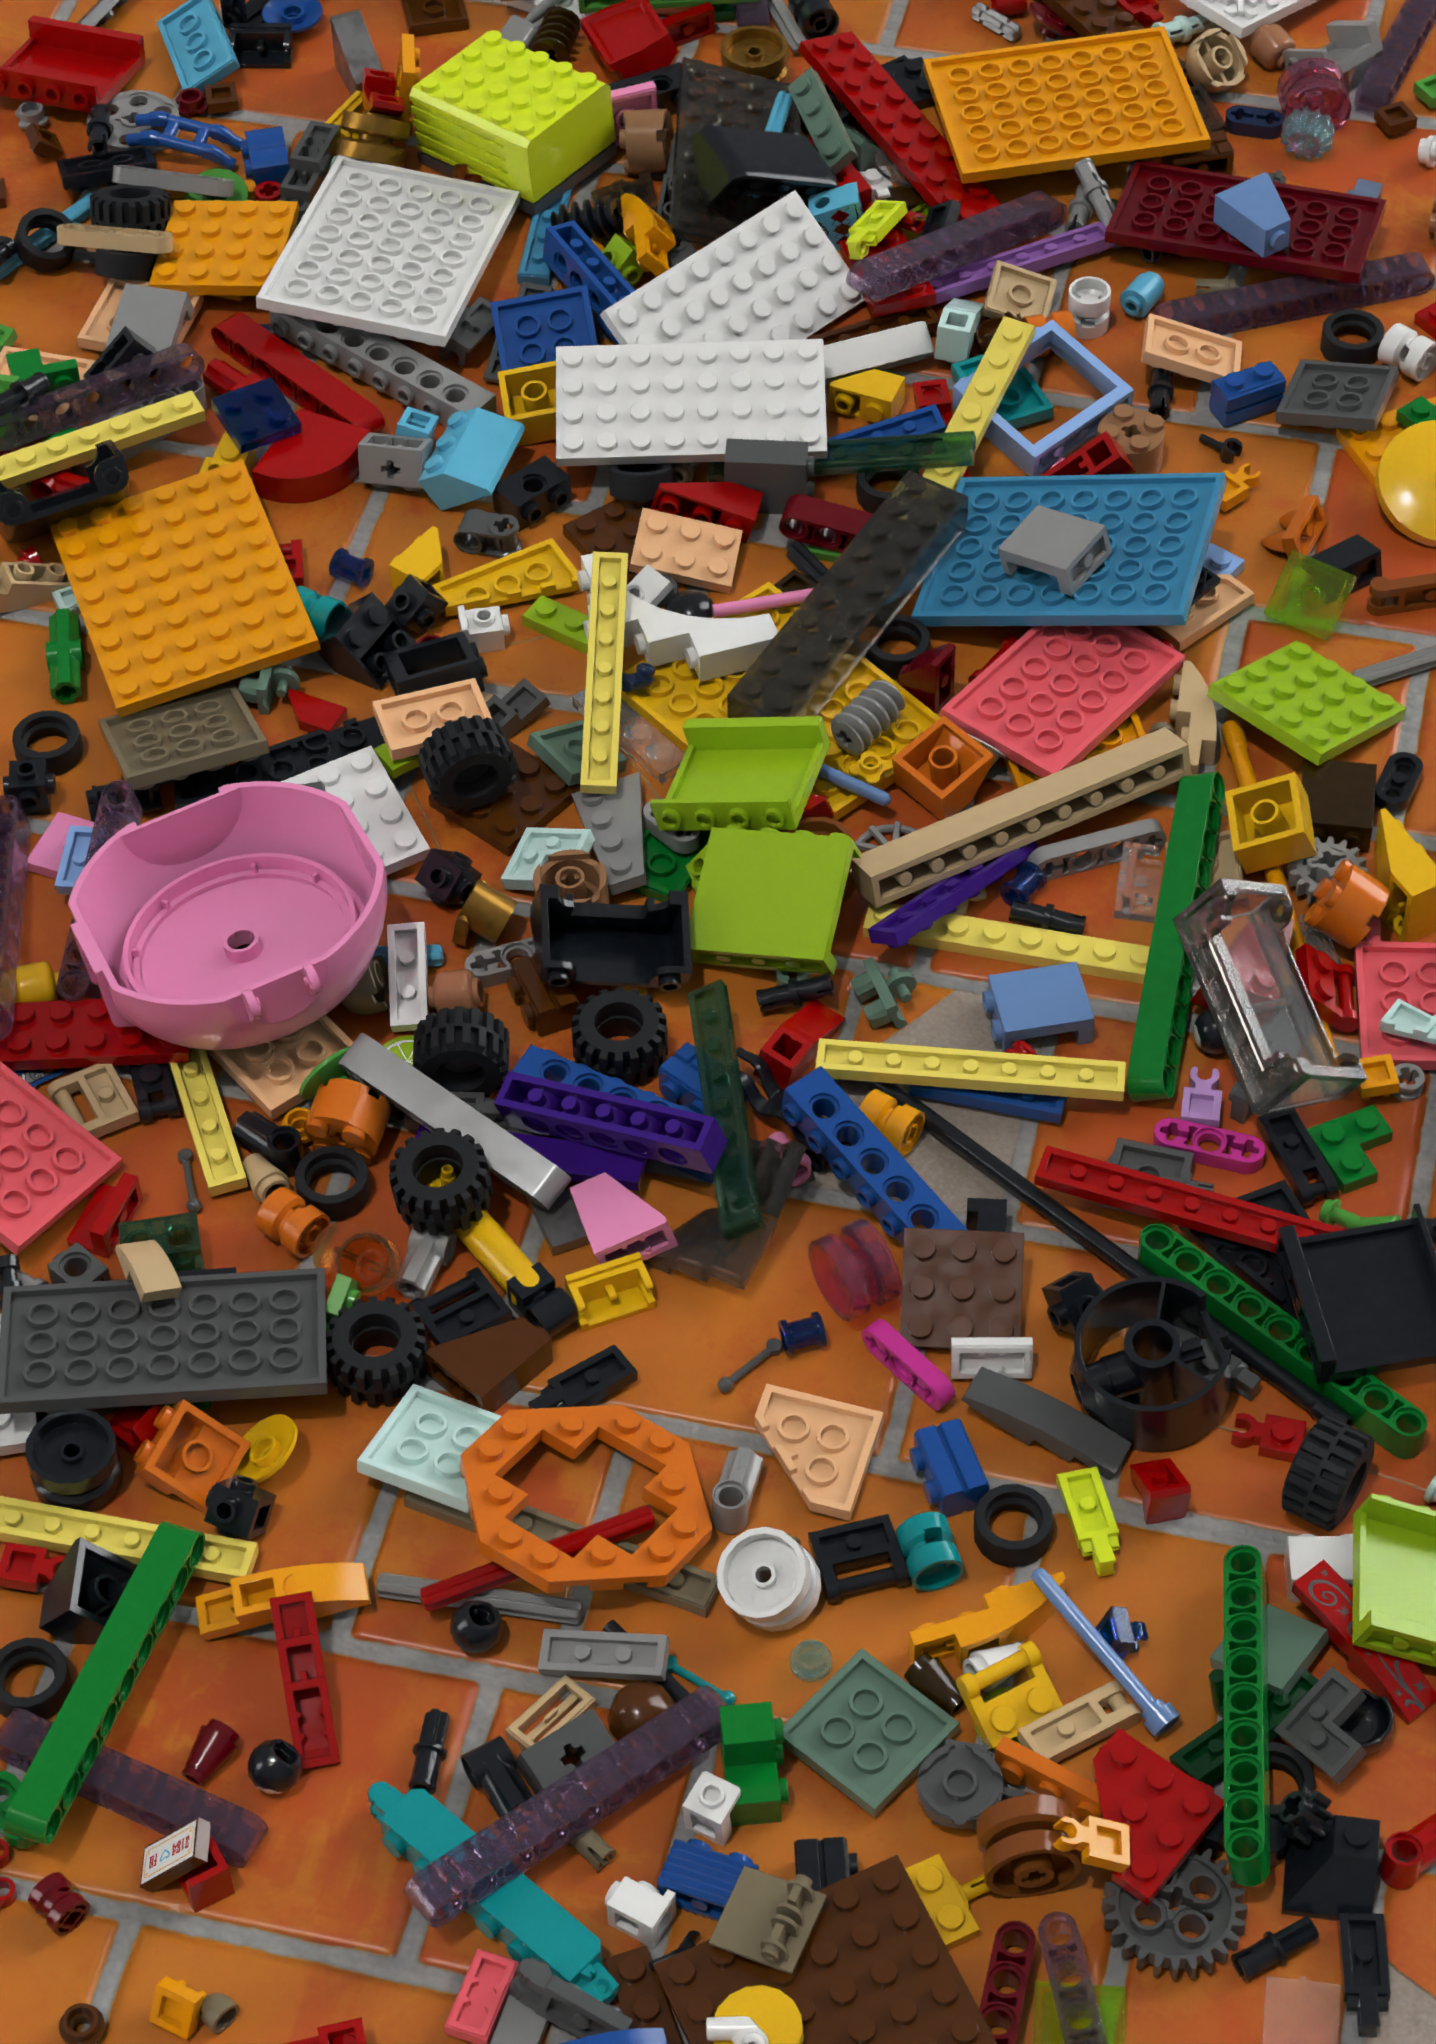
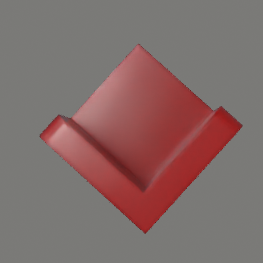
M210 1835L208 1861L177 1879L195 1913L235 1894L229 1866L212 1835Z

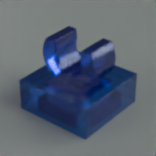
M1111 1606L1095 1627L1122 1660L1128 1653L1139 1652L1138 1640H1148L1145 1623L1140 1621L1130 1622L1127 1607Z

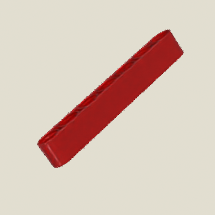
M236 312L211 329L212 338L221 351L252 373L258 374L266 383L304 410L369 429L372 433H378L385 428V419L374 404L246 314Z

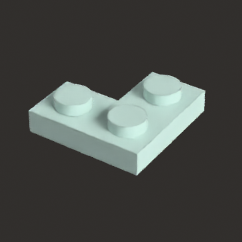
M527 827L500 878L504 888L509 890H534L533 874L539 864L541 867L549 861L548 856L555 852L575 849L589 853L595 841L591 829Z

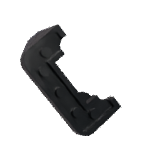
M712 123L703 126L690 141L705 208L720 209L722 207L721 201L734 197L735 202L741 203L748 194L783 198L796 190L809 209L808 198L811 195L839 187L836 175L808 138L799 133L719 126Z
M110 439L95 444L97 452L95 459L91 464L84 466L89 480L87 483L28 502L19 487L10 489L0 482V535L9 543H22L51 533L49 526L57 524L60 520L69 517L75 518L90 513L93 509L107 507L129 497L128 469L123 454Z
M539 885L530 907V923L539 976L548 985L553 987H563L568 984L653 987L665 992H674L681 989V986L689 981L692 975L688 891L669 890L668 900L655 904V898H647L644 906L574 902V894H566L565 898L559 896V885Z

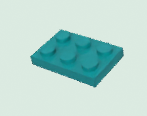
M984 354L951 364V375L956 383L962 377H968L977 370ZM1023 366L1016 371L996 412L1016 429L1052 418L1054 407L1026 367Z

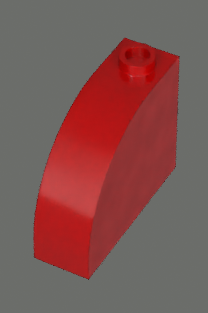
M299 408L251 471L253 485L258 497L279 503L294 504L313 502L338 493L358 476V443L370 430Z

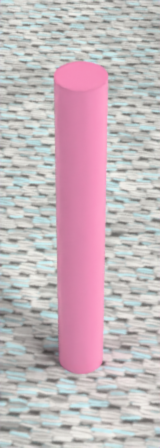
M815 588L713 604L712 614L714 618L816 602Z

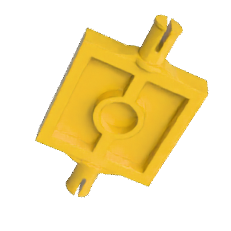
M940 1854L905 1868L948 1950L979 1936L980 1928L969 1910L968 1901L990 1892L983 1874L960 1885L950 1875Z

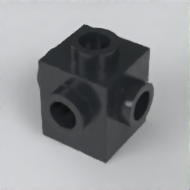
M409 574L404 582L393 592L385 607L407 632L413 630L424 635L435 624L438 616L449 603L429 582Z
M45 758L9 761V776H3V791L5 798L11 797L15 817L51 814V794H56L55 773H48Z
M431 848L414 880L431 892L429 897L443 906H449L450 903L464 905L475 882L481 878L482 874L471 866L473 861L466 855L457 851L452 852Z
M1073 1271L1041 1288L1049 1306L1047 1314L1051 1323L1060 1332L1075 1334L1079 1319L1086 1307L1095 1297L1103 1292L1101 1286L1095 1282L1092 1273Z
M234 1475L232 1478L216 1482L208 1492L205 1501L208 1509L204 1521L216 1526V1531L223 1536L229 1538L241 1537L246 1540L265 1533L277 1495L257 1487V1482L250 1477Z

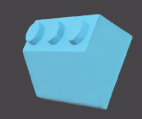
M479 407L465 412L460 410L454 413L448 419V426L443 435L437 440L432 456L424 464L425 469L418 483L441 511L492 495L526 429L522 423Z

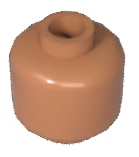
M1264 24L1250 38V52L1266 70H1272L1277 67L1280 69L1286 68L1282 52L1288 48L1295 49L1296 43L1279 24Z
M469 969L440 972L435 976L433 986L427 989L429 1007L431 1009L436 1008L437 1013H439V1009H455V1006H463L465 1009H470L471 1007L479 1009V1007H483L485 1004V991L482 979L475 977L474 973Z

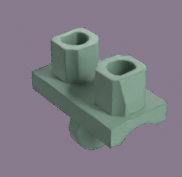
M277 664L247 674L248 677H258L259 679L241 678L239 692L245 702L257 703L259 714L269 715L275 694L279 697H285L289 688L297 691L300 685V678L293 671L292 666L285 665L282 668L281 664Z
M873 956L864 960L863 964L867 971L850 980V983L861 1003L879 994V999L862 1007L870 1024L875 1029L893 1021L897 1029L907 1025V1022L896 999L900 998L902 1002L911 1000V993L917 985L914 975L909 971H899L898 968H892L889 970V977L886 980Z

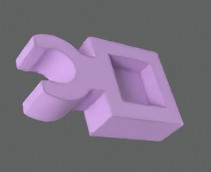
M1192 1067L1189 1078L1190 1087H1184L1180 1119L1219 1128L1222 1091L1217 1090L1219 1071L1218 1069H1213L1212 1077L1203 1080L1197 1076L1198 1067Z

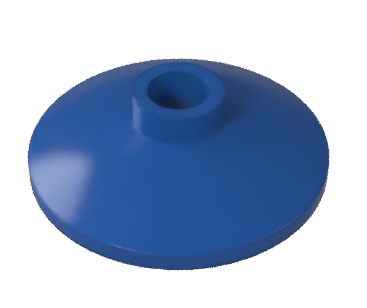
M270 0L262 10L264 23H291L292 33L306 31L319 23L323 15L322 5L318 0Z

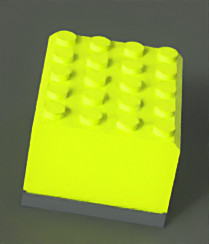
M496 30L486 32L412 87L409 94V99L413 103L411 112L415 117L413 119V126L416 127L414 133L415 139L418 140L416 146L420 150L417 152L419 163L451 178L519 191L520 203L517 209L532 216L541 213L562 197L565 192L571 190L617 154V146L614 142L616 136L610 85L597 80L596 75L592 72L581 73L574 70L569 62L558 63L549 59L547 52H533L526 49L525 43L522 41H508L502 38L501 32Z

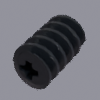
M613 195L607 196V205H604L600 197L595 198V207L593 208L590 201L586 199L583 201V210H580L577 202L571 203V212H568L565 204L559 205V214L553 211L550 217L551 226L574 220L590 239L592 237L601 239L604 235L611 237L616 232L620 233L622 229L620 210Z

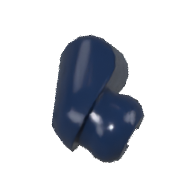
M641 663L636 666V673L626 674L622 672V691L630 693L650 687L655 681L653 677L655 674L654 666L649 663Z

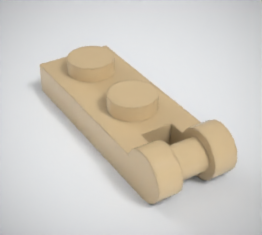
M1111 1681L1018 1729L1017 1739L1021 1745L1057 1763L1115 1733L1118 1728L1121 1730L1132 1728L1141 1720L1142 1716L1135 1704H1129L1124 1698L1125 1691L1119 1682ZM1102 1707H1110L1113 1712L1107 1715Z

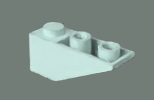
M953 298L944 307L937 327L934 359L945 360L949 363L968 359L975 339L976 328L979 326L982 318L981 314L984 303Z

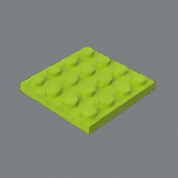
M1297 640L1210 684L1207 694L1212 700L1317 766L1402 721L1407 709L1394 701L1390 695L1381 693L1368 685L1364 679L1352 675L1339 667L1336 662L1324 658L1311 650L1310 646Z

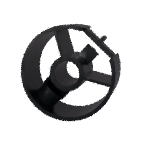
M1143 1276L1119 1282L1095 1297L1086 1307L1077 1324L1074 1352L1069 1370L1076 1398L1085 1415L1095 1419L1131 1442L1130 1449L1162 1452L1192 1444L1216 1426L1229 1403L1231 1395V1349L1225 1350L1228 1348V1332H1216L1206 1310V1294L1189 1283L1162 1276ZM1173 1325L1184 1328L1199 1336V1338L1206 1337L1219 1365V1370L1211 1381L1187 1365L1188 1363L1206 1358L1200 1339L1194 1337L1181 1342L1180 1334ZM1131 1326L1125 1335L1124 1350L1100 1357L1098 1361L1087 1364L1095 1349L1105 1339ZM1130 1396L1137 1404L1123 1401L1120 1398Z

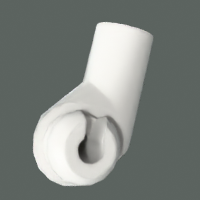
M707 2017L706 2032L708 2041L731 2040L733 2044H769L767 2035L750 2017Z

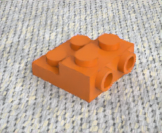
M183 1399L173 1404L172 1407L165 1405L159 1412L153 1423V1426L158 1428V1431L152 1442L146 1439L136 1451L133 1460L139 1464L133 1474L166 1495L174 1493L206 1514L208 1507H206L205 1501L208 1492L216 1482L232 1478L251 1443Z

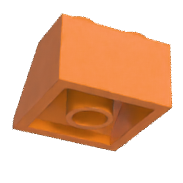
M943 715L892 758L895 783L938 819L943 820L959 813L972 801L995 757Z

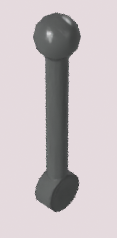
M184 1148L178 1152L177 1156L179 1163L184 1168L189 1198L186 1208L191 1213H197L201 1209V1202L196 1198L191 1169L194 1157L192 1150Z
M775 1338L768 1340L765 1350L730 1377L720 1378L717 1384L718 1389L723 1393L730 1392L736 1381L767 1357L779 1355L782 1352V1342Z

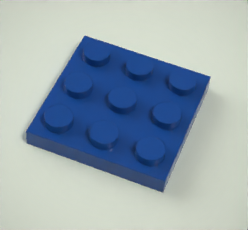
M587 285L490 302L501 371L556 361L557 346L598 345Z

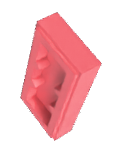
M477 1948L445 2023V2034L474 2044H489L511 1989L509 1987L512 1978H515V1975H517L516 1969L519 1962Z

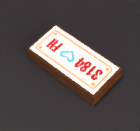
M198 1817L145 1847L140 1888L154 1892L205 1864L208 1861L211 1822Z

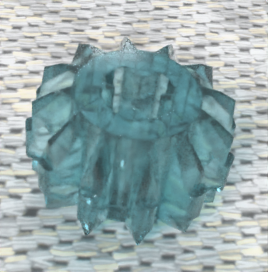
M1307 106L1303 111L1294 109L1291 115L1287 116L1283 122L1281 143L1285 144L1286 152H1295L1296 159L1301 155L1305 156L1308 161L1313 156L1321 158L1332 147L1335 125L1330 123V115H1320V109L1315 112L1310 111Z

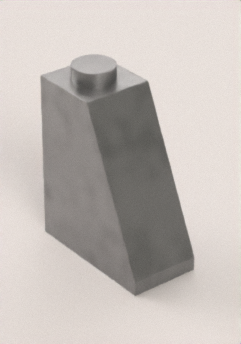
M355 10L330 17L335 67L350 95L356 90L362 92L363 67L382 70L360 10Z

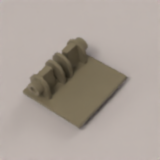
M744 1866L708 1943L711 1946L792 1975L827 1895L811 1888L813 1881L805 1875L797 1874L795 1879L787 1881Z

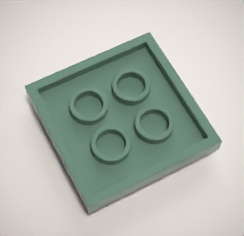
M861 1648L783 1725V1746L875 1818L918 1774L920 1765L928 1755L945 1746L946 1739H952L959 1732L960 1723Z

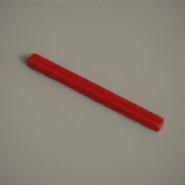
M643 1505L549 1540L547 1543L574 1558L596 1535L603 1537L611 1543H615L654 1528L655 1518L650 1507ZM490 1562L421 1588L420 1600L425 1610L430 1612L519 1579L520 1577L499 1564Z

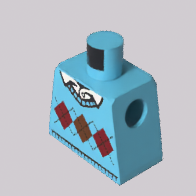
M857 182L820 192L808 198L809 211L835 249L840 251L839 241L848 239V230L863 215Z

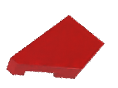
M290 688L287 691L289 704L292 706L297 724L301 730L311 733L321 729L329 732L338 729L348 716L346 707Z

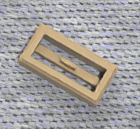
M565 1674L505 1730L506 1738L511 1742L515 1740L518 1743V1748L524 1751L534 1745L539 1739L542 1740L589 1709H595L597 1707L596 1699ZM568 1690L572 1693L558 1707L553 1708L544 1717V1720L527 1735L523 1733Z

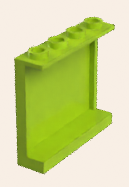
M822 716L686 719L683 730L688 747L665 799H653L650 802L659 831H709L712 827L725 828L727 825H737L746 830H760L763 827L776 830H796L830 746Z
M727 825L725 828L712 827L689 920L691 960L693 963L821 975L830 973L834 976L837 961L831 954V948L851 859L861 857V852L853 839L846 834L838 832L830 833L827 836L815 835L806 830L786 833L769 827H763L760 831L746 830L737 825Z
M1371 1493L1353 1513L1352 1645L1436 1667V1511L1427 1506H1416L1395 1500L1387 1495Z

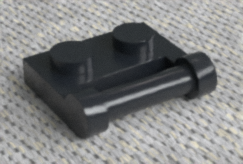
M478 1267L466 1272L465 1278L422 1300L418 1297L407 1303L410 1307V1312L415 1310L419 1314L421 1323H424L425 1332L435 1345L512 1320L511 1309ZM471 1291H474L473 1294H471V1295H469V1296H467V1297H465V1298H463V1299H461V1300H459V1301L453 1303L452 1305H450V1306H448V1307H446V1308H444V1309H442V1310H440V1311H438V1312H436V1313H434V1314L431 1313V1312H433V1311H435V1310H437V1309H439V1308H441V1307H443V1306L449 1304L450 1302H452V1301H454V1300H456V1299H458V1298H460V1297H462V1296H464V1295L470 1293Z
M889 1514L808 1533V1543L814 1561L820 1570L823 1592L828 1604L841 1601V1596L890 1584L900 1587L910 1583L908 1569ZM888 1560L890 1564L889 1568L839 1580L835 1576V1572Z

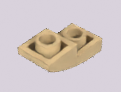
M155 1240L116 1245L115 1251L126 1281L133 1280L141 1303L180 1296L182 1286L175 1269L162 1247Z

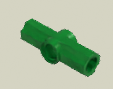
M69 608L56 609V612L49 616V642H46V659L50 673L52 699H56L62 704L74 703L78 697L82 696L81 670H85L82 639L80 638L81 623L79 614L73 613Z

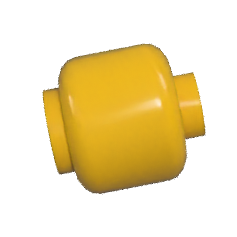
M47 961L19 965L14 969L13 976L8 977L12 1003L58 1001V994L65 993L61 971L53 973L52 966Z

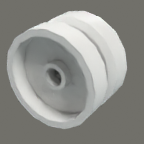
M769 1527L748 1529L733 1538L721 1553L716 1570L718 1590L725 1603L754 1627L771 1632L791 1629L806 1620L816 1607L822 1588L820 1570L812 1555L784 1531Z

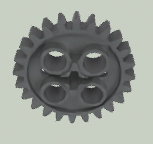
M1195 1847L1166 1883L1167 1886L1162 1888L1149 1906L1137 1900L1136 1897L1113 1881L1105 1882L1104 1896L1106 1898L1102 1899L1101 1912L1106 1913L1104 1916V1929L1113 1930L1110 1938L1112 1945L1124 1943L1121 1954L1123 1959L1134 1954L1138 1956L1136 1969L1140 1970L1149 1962L1153 1964V1976L1158 1977L1164 1967L1169 1968L1172 1980L1177 1979L1179 1969H1185L1189 1977L1194 1979L1198 1965H1201L1205 1971L1211 1973L1214 1964L1213 1958L1225 1964L1229 1953L1227 1949L1237 1951L1240 1939L1238 1936H1244L1246 1922L1243 1920L1247 1917L1248 1906L1242 1904L1246 1892L1243 1888H1235L1237 1883L1231 1877V1873L1224 1875L1227 1865L1225 1859L1215 1864L1211 1862V1849L1206 1850L1199 1856L1195 1854ZM1203 1892L1211 1898L1206 1900L1198 1899L1193 1893ZM1177 1907L1178 1909L1177 1911L1171 1910V1908ZM1150 1918L1156 1924L1151 1926L1143 1925L1138 1920ZM1187 1930L1194 1931L1200 1937L1194 1939L1187 1938L1181 1932Z

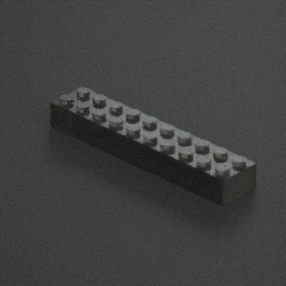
M908 471L727 695L728 718L817 716L967 526L969 497L912 471Z

